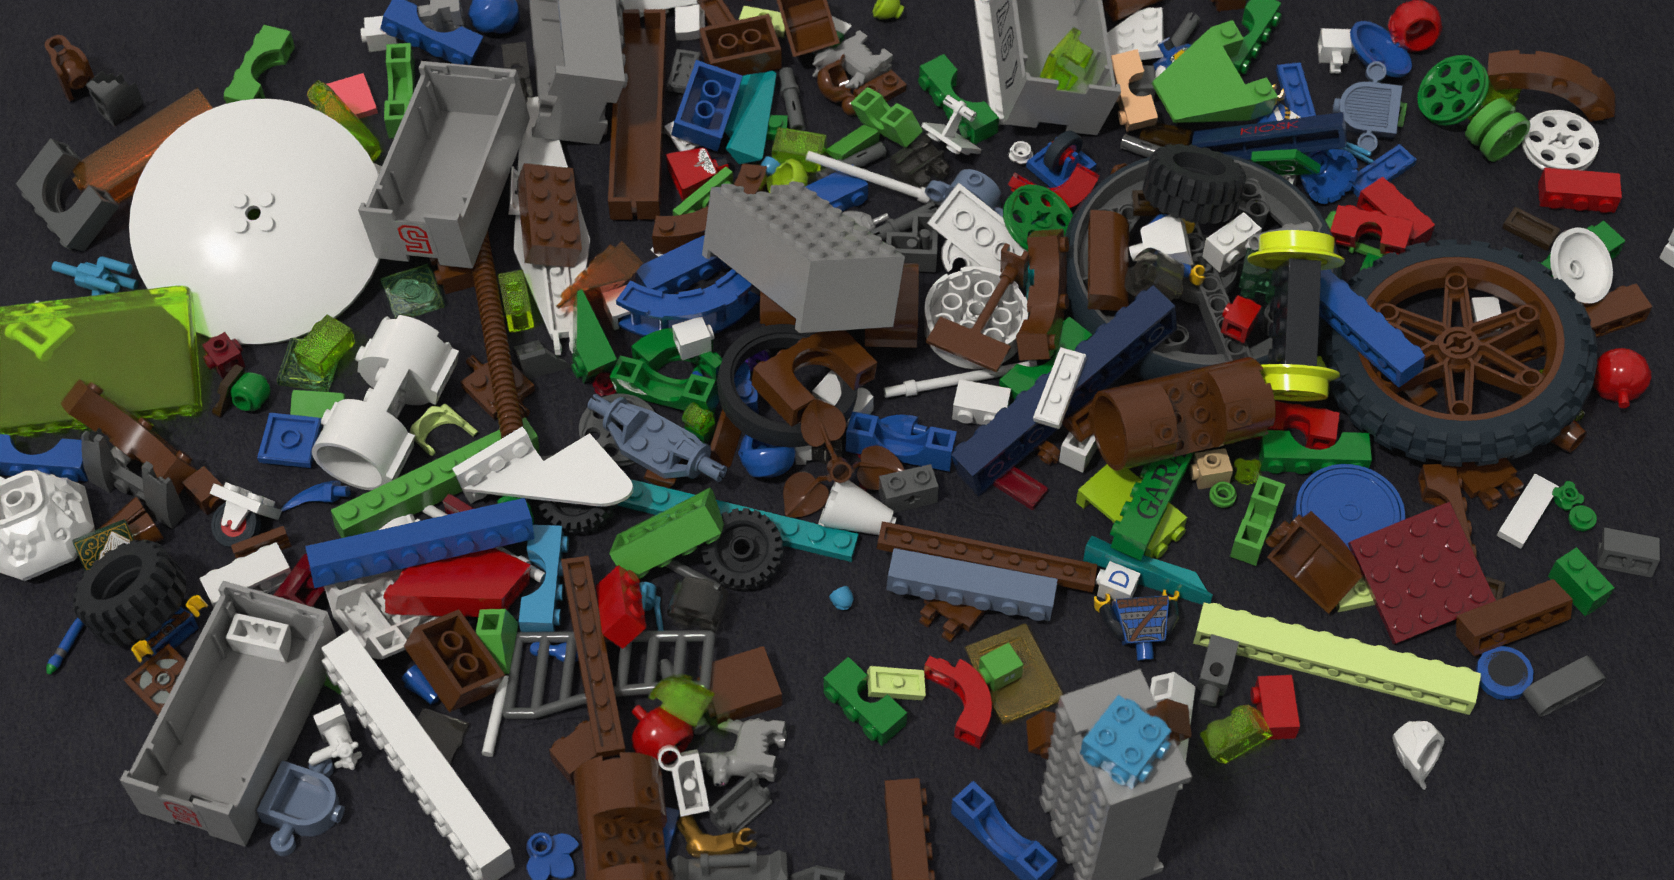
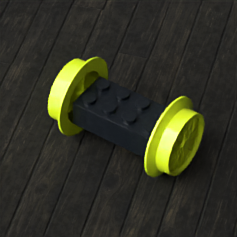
M1303 230L1267 232L1259 236L1258 251L1247 257V261L1250 264L1275 269L1271 276V284L1275 286V292L1270 301V311L1274 312L1273 323L1271 322L1269 327L1272 349H1269L1268 364L1261 365L1263 371L1260 372L1265 384H1271L1274 400L1317 401L1327 399L1329 382L1340 377V373L1336 370L1317 367L1321 270L1338 268L1345 263L1343 257L1334 253L1335 238L1325 233Z

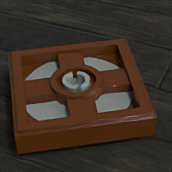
M167 644L125 678L124 681L159 716L186 660L170 644Z

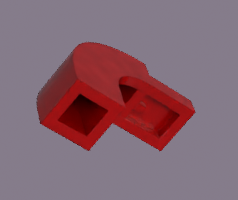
M1077 163L1067 181L1057 187L1048 189L1060 196L1068 207L1071 208L1080 203L1091 192L1099 179V174ZM1015 172L1008 183L1012 187V192L1024 185H1036ZM1041 198L1042 203L1050 207L1049 201Z
M929 656L924 667V677L955 692L964 706V710L955 725L954 737L980 749L989 730L992 710L991 695L985 680L973 666L962 659H959L956 667H953L942 658L936 659Z

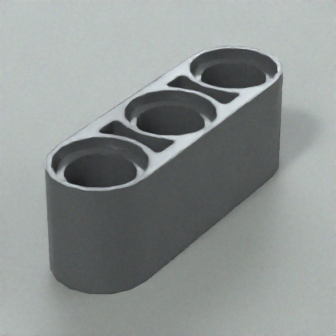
M1585 656L1534 682L1524 690L1523 695L1539 717H1544L1594 691L1607 678L1590 656Z

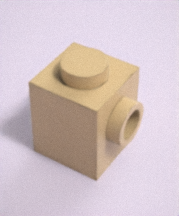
M1226 448L1194 454L1193 462L1189 465V473L1191 479L1196 481L1198 489L1210 488L1222 481L1230 483L1233 469Z

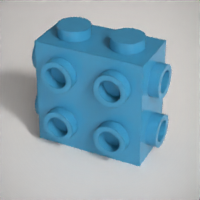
M1118 695L1083 739L1080 754L1089 765L1100 767L1109 773L1111 779L1117 784L1126 785L1133 789L1138 781L1144 783L1150 776L1154 768L1151 766L1157 757L1162 759L1171 747V743L1168 742L1171 729L1168 728L1162 719L1155 716L1151 717L1142 711L1135 701L1124 699Z

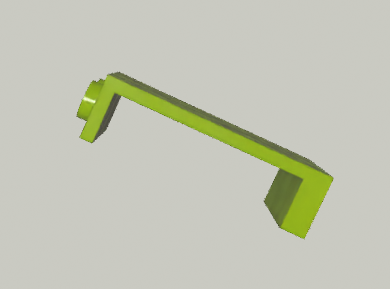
M1106 464L1078 489L1076 503L1083 509L1091 503L1112 522L1115 523L1116 520L1121 522L1123 519L1120 516L1121 510L1126 501H1132L1133 498L1130 497L1135 483H1141L1142 480L1129 469L1115 471ZM1169 502L1146 550L1145 556L1160 558L1168 549L1167 545L1172 540L1175 542L1179 541L1186 532L1185 524L1187 517Z

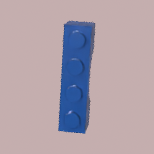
M406 0L391 1L383 15L380 30L392 37H397L411 43V46L419 47L435 57H440L452 64L472 65L480 50L483 39L482 35L462 26L451 32H437L429 29L420 21L417 14V5Z
M852 411L846 432V452L861 454L864 448L878 445L890 450L900 462L918 466L931 464L934 469L950 472L953 460L951 454L955 449L957 431L930 426L924 433L903 435L888 429L878 416Z
M0 434V475L14 476L24 471L39 470L59 478H68L73 482L88 481L82 460L81 440L61 439L54 448L45 453L28 455L17 451L10 435Z
M974 781L952 799L951 814L1020 880H1048L1055 874L1057 860L1036 840L1030 841L1018 834L1002 817L994 800Z

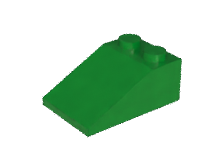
M581 289L577 291L573 304V364H571V368L576 378L581 377L585 384L595 379L602 372H611L617 358Z

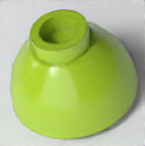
M877 0L873 8V16L882 20L893 17L898 19L904 6L900 5V0Z

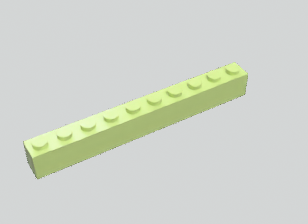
M1203 603L1193 644L1208 647L1211 634L1239 641L1236 655L1467 715H1470L1476 704L1481 673L1474 672L1470 668L1446 665L1440 660L1419 658L1412 653H1400L1389 650L1385 646L1364 644L1357 639H1345L1334 636L1330 632L1306 629V627L1299 624H1286L1272 617L1263 618L1252 615L1245 610L1236 611L1224 608L1217 603Z

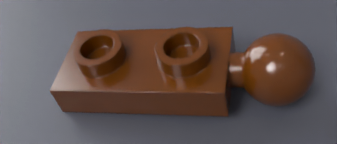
M890 70L854 89L853 95L857 97L868 87L881 94L885 101H888L905 92L907 84L893 70ZM847 97L843 100L842 110L845 114L856 115L850 104L855 98Z

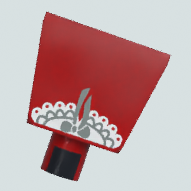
M705 148L666 154L667 169L682 202L723 168L727 167L729 169L725 156L711 160Z

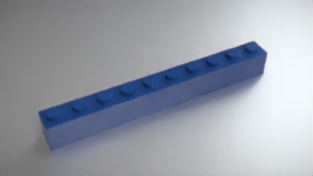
M839 171L805 186L807 189L816 192L820 198L829 201V204L842 210V213L868 200V183L863 179ZM703 235L634 268L637 284L649 289L662 291L664 294H674L680 290H686L696 282L710 278L713 274L731 267L718 257L706 259L702 256L705 237Z

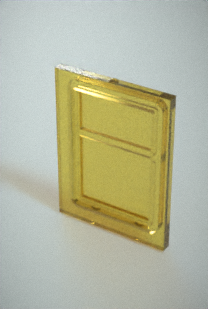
M1026 623L965 647L976 670L979 669L980 657L1008 642L1024 664L1021 678L994 692L987 684L992 704L1002 724L1059 702L1060 696L1063 695Z

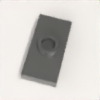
M677 49L667 84V91L685 93L695 61H700L701 59L700 52Z

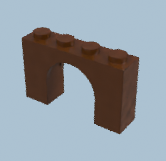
M846 330L817 332L808 338H802L797 344L787 350L779 351L771 359L758 363L753 368L751 385L792 427L801 422L805 408L815 399L794 376L796 370L807 365L828 367L835 371L854 391L874 379L877 361Z

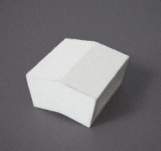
M699 4L688 7H675L676 41L700 38L699 28L705 27V11Z

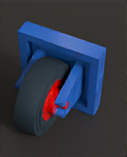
M1069 130L1060 134L1053 142H1049L1044 149L1027 160L1026 167L1050 188H1053L1067 181L1077 163L1093 172L1096 170L1097 164L1081 151L1083 139L1074 131Z

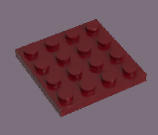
M1450 502L1348 543L1393 645L1457 619V615L1496 601Z

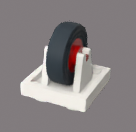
M225 482L224 487L214 483L210 494L226 500L214 513L211 527L216 540L228 548H232V544L260 534V515L278 520L282 510L273 507L274 501Z

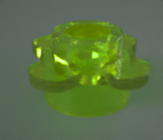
M1242 458L1237 459L1234 463L1237 468L1235 479L1246 485L1257 483L1261 462L1257 459L1252 461H1245Z

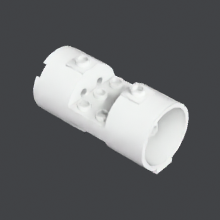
M398 315L397 319H390L387 316L381 321L373 338L369 339L366 347H360L356 355L358 372L372 388L368 389L363 401L355 399L341 400L335 402L331 410L327 409L321 420L324 428L312 448L314 460L324 471L345 484L364 490L376 489L398 478L414 447L415 435L408 433L403 424L397 419L405 404L423 405L430 402L436 405L457 365L459 351L453 349L449 342L443 343L437 337L439 332L436 329L408 316Z

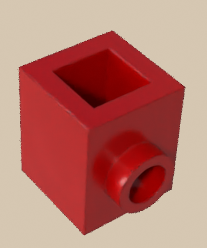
M1237 295L1233 304L1228 303L1223 311L1222 317H1224L1221 333L1245 343L1258 321L1262 306L1256 304L1251 299H1245Z

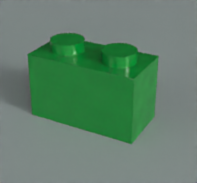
M1577 547L1556 560L1548 575L1551 580L1554 579L1573 599L1572 603L1585 617L1604 605L1614 590L1613 585Z

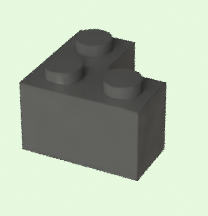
M913 212L912 233L887 232L886 244L894 246L896 251L905 256L904 263H918L919 272H936L938 232L926 224L934 213Z

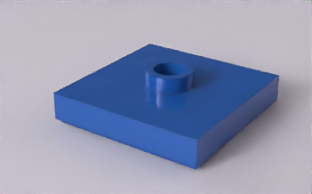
M269 413L257 457L259 463L311 468L314 459L312 448L320 435L323 425L321 424L322 418Z

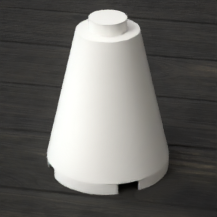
M850 480L844 483L834 481L818 524L823 527L879 535L882 521L895 524L897 518L892 516L894 512L892 509Z

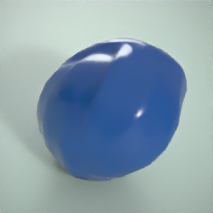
M473 0L468 11V17L472 25L482 33L508 34L516 28L520 19V11L516 0Z
M745 434L738 455L749 475L772 478L784 474L792 467L795 461L796 449L795 447H780L766 444Z

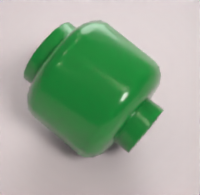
M252 372L243 374L231 388V397L234 405L243 411L258 410L271 393L266 378Z

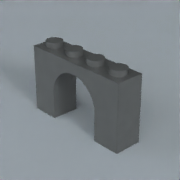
M50 138L17 181L16 185L23 192L21 194L23 198L31 202L35 207L34 211L36 214L44 218L48 223V229L57 234L62 246L69 250L76 249L84 252L118 209L119 205L107 190L88 185L74 205L64 212L60 204L61 188L66 178L81 159L68 144Z

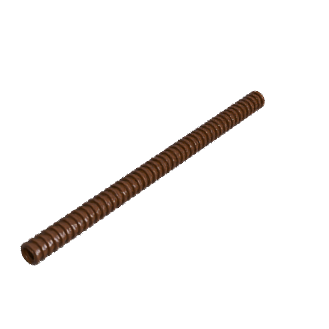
M487 230L472 268L502 439L521 428L523 421Z

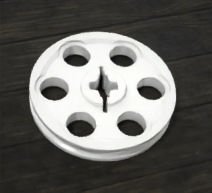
M1549 110L1537 114L1530 120L1531 127L1522 141V146L1526 156L1534 165L1542 170L1544 168L1581 171L1591 165L1599 148V140L1594 128L1584 118L1568 111ZM1543 121H1551L1555 127H1547L1543 124ZM1574 124L1580 130L1572 131L1567 127V125ZM1536 135L1540 137L1542 141L1534 142L1530 139L1529 136ZM1579 143H1587L1591 146V149H1583L1579 146ZM1549 154L1554 160H1544L1541 155ZM1572 157L1578 161V164H1570L1566 161V158Z

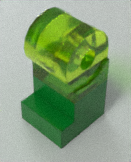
M692 402L682 416L685 430L694 434L702 443L708 444L715 434L713 413L709 410L701 409L696 402Z

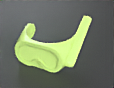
M443 404L441 407H430L419 420L414 422L410 429V433L415 435L414 441L427 454L429 453L430 456H433L435 451L425 443V440L434 428L442 424H456L473 437L478 431L447 404Z

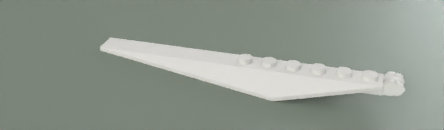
M538 97L525 98L530 120L519 146L518 172H521L524 163L568 168L559 140L532 137V127L535 126L540 113ZM577 196L582 251L575 267L525 263L520 215H515L514 252L551 340L553 339L556 356H560L562 352L559 339L567 337L570 339L569 348L573 354V304L577 291L581 289L584 291L590 248V238Z

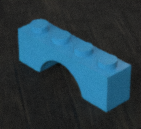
M533 525L535 539L528 540L527 552L531 563L541 567L545 571L546 577L538 590L530 595L521 597L519 626L521 632H555L556 626L561 625V609H558V601H563L564 585L560 584L561 577H563L561 559H563V553H568L569 538L564 536L562 526Z

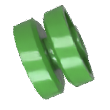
M1500 98L1489 103L1477 113L1468 125L1465 136L1474 146L1480 147L1481 153L1489 161L1494 162L1504 158L1516 149L1528 134L1531 125L1530 121L1523 114L1515 113V107L1507 99Z

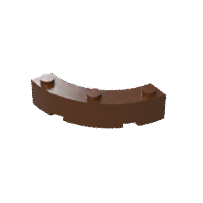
M1519 50L1489 53L1488 76L1495 91L1505 89L1544 91L1560 96L1575 104L1584 112L1590 122L1615 117V93L1606 80L1594 75L1592 69L1565 56L1536 51V55L1521 54Z
M742 164L740 173L733 185L744 187L746 194H756V192L760 191L766 192L767 166ZM708 206L683 215L656 216L652 234L654 254L668 253L705 235Z
M1064 229L1033 231L1027 237L1029 269H1034V285L1029 286L1027 312H1030L1029 319L1023 320L1022 326L1016 334L1019 360L1050 359L1054 351L1058 350L1065 309L1069 308V297L1066 294V252L1069 251L1068 237L1064 236Z
M79 378L60 403L64 410L96 432L100 428L102 433L110 438V443L129 458L140 461L142 464L146 461L154 466L153 469L157 478L160 476L166 480L169 477L179 495L184 489L182 481L197 471L190 463L193 459L185 452L177 451L152 430L154 425L146 418L141 416L138 419L121 405L103 394L104 389L94 381H90L88 384Z
M1165 699L1157 703L1156 708L1147 710L1151 717L1155 716L1162 719L1168 728L1171 729L1168 742L1174 740L1176 745L1179 746L1180 742L1191 737L1188 705ZM1044 710L1026 721L1028 752L1038 754L1044 759L1049 758L1048 748L1051 747V735H1053L1054 731L1053 722L1056 720V713Z

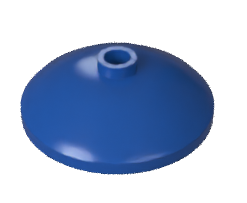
M1359 21L1351 28V44L1364 66L1368 67L1370 63L1379 61L1386 67L1385 76L1396 78L1404 77L1412 68L1411 58L1407 50L1398 47L1399 43L1394 44L1392 42L1389 31L1368 21Z

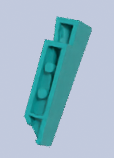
M774 71L745 75L740 83L724 130L730 138L726 150L738 164L758 161L763 158L776 73Z
M1091 536L1085 547L1083 561L1097 564L1104 568H1107L1109 561L1139 572V585L1161 592L1166 589V593L1173 596L1175 591H1179L1180 598L1201 605L1204 602L1211 604L1213 595L1206 590L1199 576L1194 571L1145 555L1140 561L1111 548V544L1094 536Z

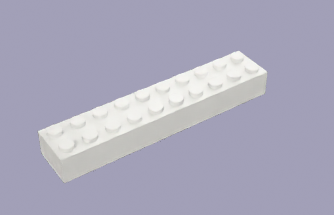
M350 629L323 646L321 649L325 658L321 661L327 670L326 675L334 686L338 684L342 691L343 699L349 707L353 705L357 712L356 716L364 728L369 727L373 734L371 735L373 741L380 750L384 748L388 755L387 759L395 771L400 770L404 777L402 779L411 793H416L420 799L418 802L427 815L431 813L435 820V827L443 838L445 836L448 837L451 842L450 847L459 860L464 859L468 866L466 869L472 879L498 880L514 869L511 849L352 630Z

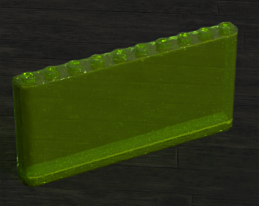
M169 286L0 307V434L32 436L34 432L38 431L57 433L62 428L71 427L75 430L88 428V426L69 415L60 404L79 378L88 384L90 381H94L104 389L103 394L114 400L138 419L142 416L144 418L152 417V419L160 420L168 418V415L191 416L197 411H202L194 302L191 289L187 286Z

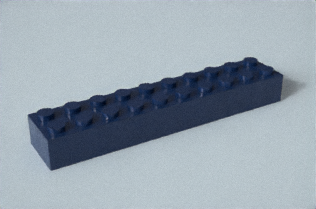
M1154 285L1147 291H1141L1136 296L1134 302L1128 307H1122L1115 314V318L1107 324L1100 325L1090 339L1083 340L1076 346L1075 351L1086 354L1087 359L1064 418L1091 401L1098 391L1106 390L1177 330L1175 305ZM1051 371L1038 377L1035 385L1027 391L1020 392L1010 406L1000 409L992 421L987 425H981L975 431L974 436L967 442L963 441L958 444L951 454L958 476L978 497L991 487L996 479L1004 476L1058 430V428L1037 423L1033 420Z

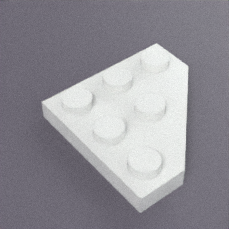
M1162 7L1139 10L1107 32L1111 55L1138 49L1141 60L1163 57L1158 47V44L1164 40Z

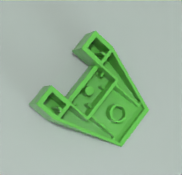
M1233 20L1211 27L1153 80L1152 85L1174 123L1249 121L1272 112L1278 96L1267 77L1245 84L1230 58L1238 55L1244 40Z

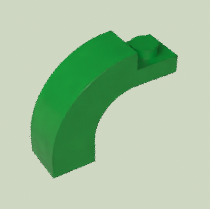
M672 328L652 332L631 346L633 359L644 361L654 371L673 361H688L700 367L717 382L722 358L714 352L713 340H711L712 351L685 360L681 359L675 345Z

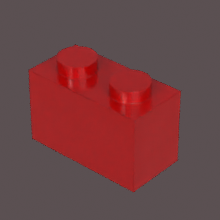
M1292 675L1258 676L1255 687H1251V702L1256 704L1257 707L1254 722L1256 730H1260L1261 740L1295 739L1300 724Z

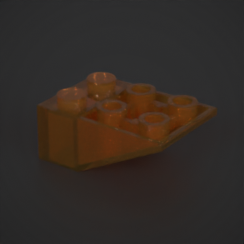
M622 241L615 247L610 244L601 254L599 253L589 263L590 266L584 269L574 279L575 282L559 295L562 300L556 307L560 309L572 306L577 291L581 289L588 301L602 298V293L616 289L630 279L643 262Z

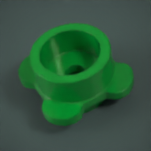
M1566 481L1564 486L1560 488L1555 487L1552 490L1555 503L1564 510H1570L1575 504H1582L1584 501V496L1578 493L1575 484L1571 481Z

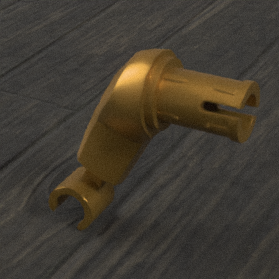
M692 814L683 816L679 819L680 821L676 822L677 827L687 842L686 851L695 858H700V854H735L743 851L744 846L754 848L757 845V842L754 840L747 842V837L750 834L756 833L749 828H743L739 833L732 832L713 836L702 833Z

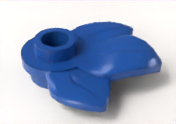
M547 833L534 834L527 842V852L530 856L527 870L531 879L547 880L550 875L559 879L571 878L574 875V864L569 854L578 848L579 843L572 836L564 833L554 836ZM539 845L547 846L543 852H539L536 849Z

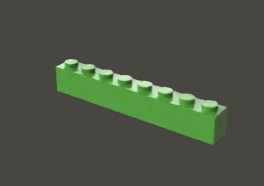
M523 418L524 429L528 433L533 447L540 454L538 436L527 419ZM500 430L331 509L334 526L341 538L379 530L395 518L409 514L414 515L424 510L427 506L443 501L448 494L456 495L463 490L452 468L501 439Z

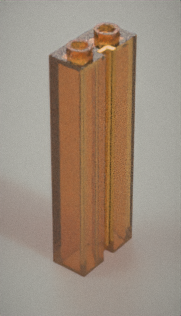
M198 88L194 89L79 161L72 170L76 175L72 180L80 191L86 189L88 185L107 190L117 203L121 202L135 192L138 180L146 164L159 146L180 126L207 110L213 109V107Z

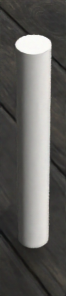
M506 675L496 689L482 755L487 757L493 756L508 682V676Z

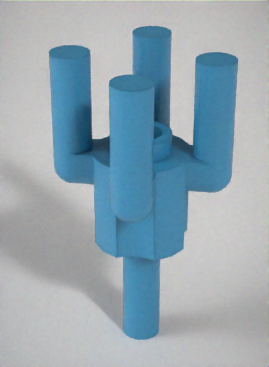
M99 257L97 265L86 262L84 264L80 263L78 267L58 261H54L52 264L53 271L73 276L77 286L92 290L91 298L93 301L119 309L126 307V300L105 294V291L117 294L120 286L136 290L139 286L138 280L111 273L109 270L129 275L132 272L131 264L107 257Z

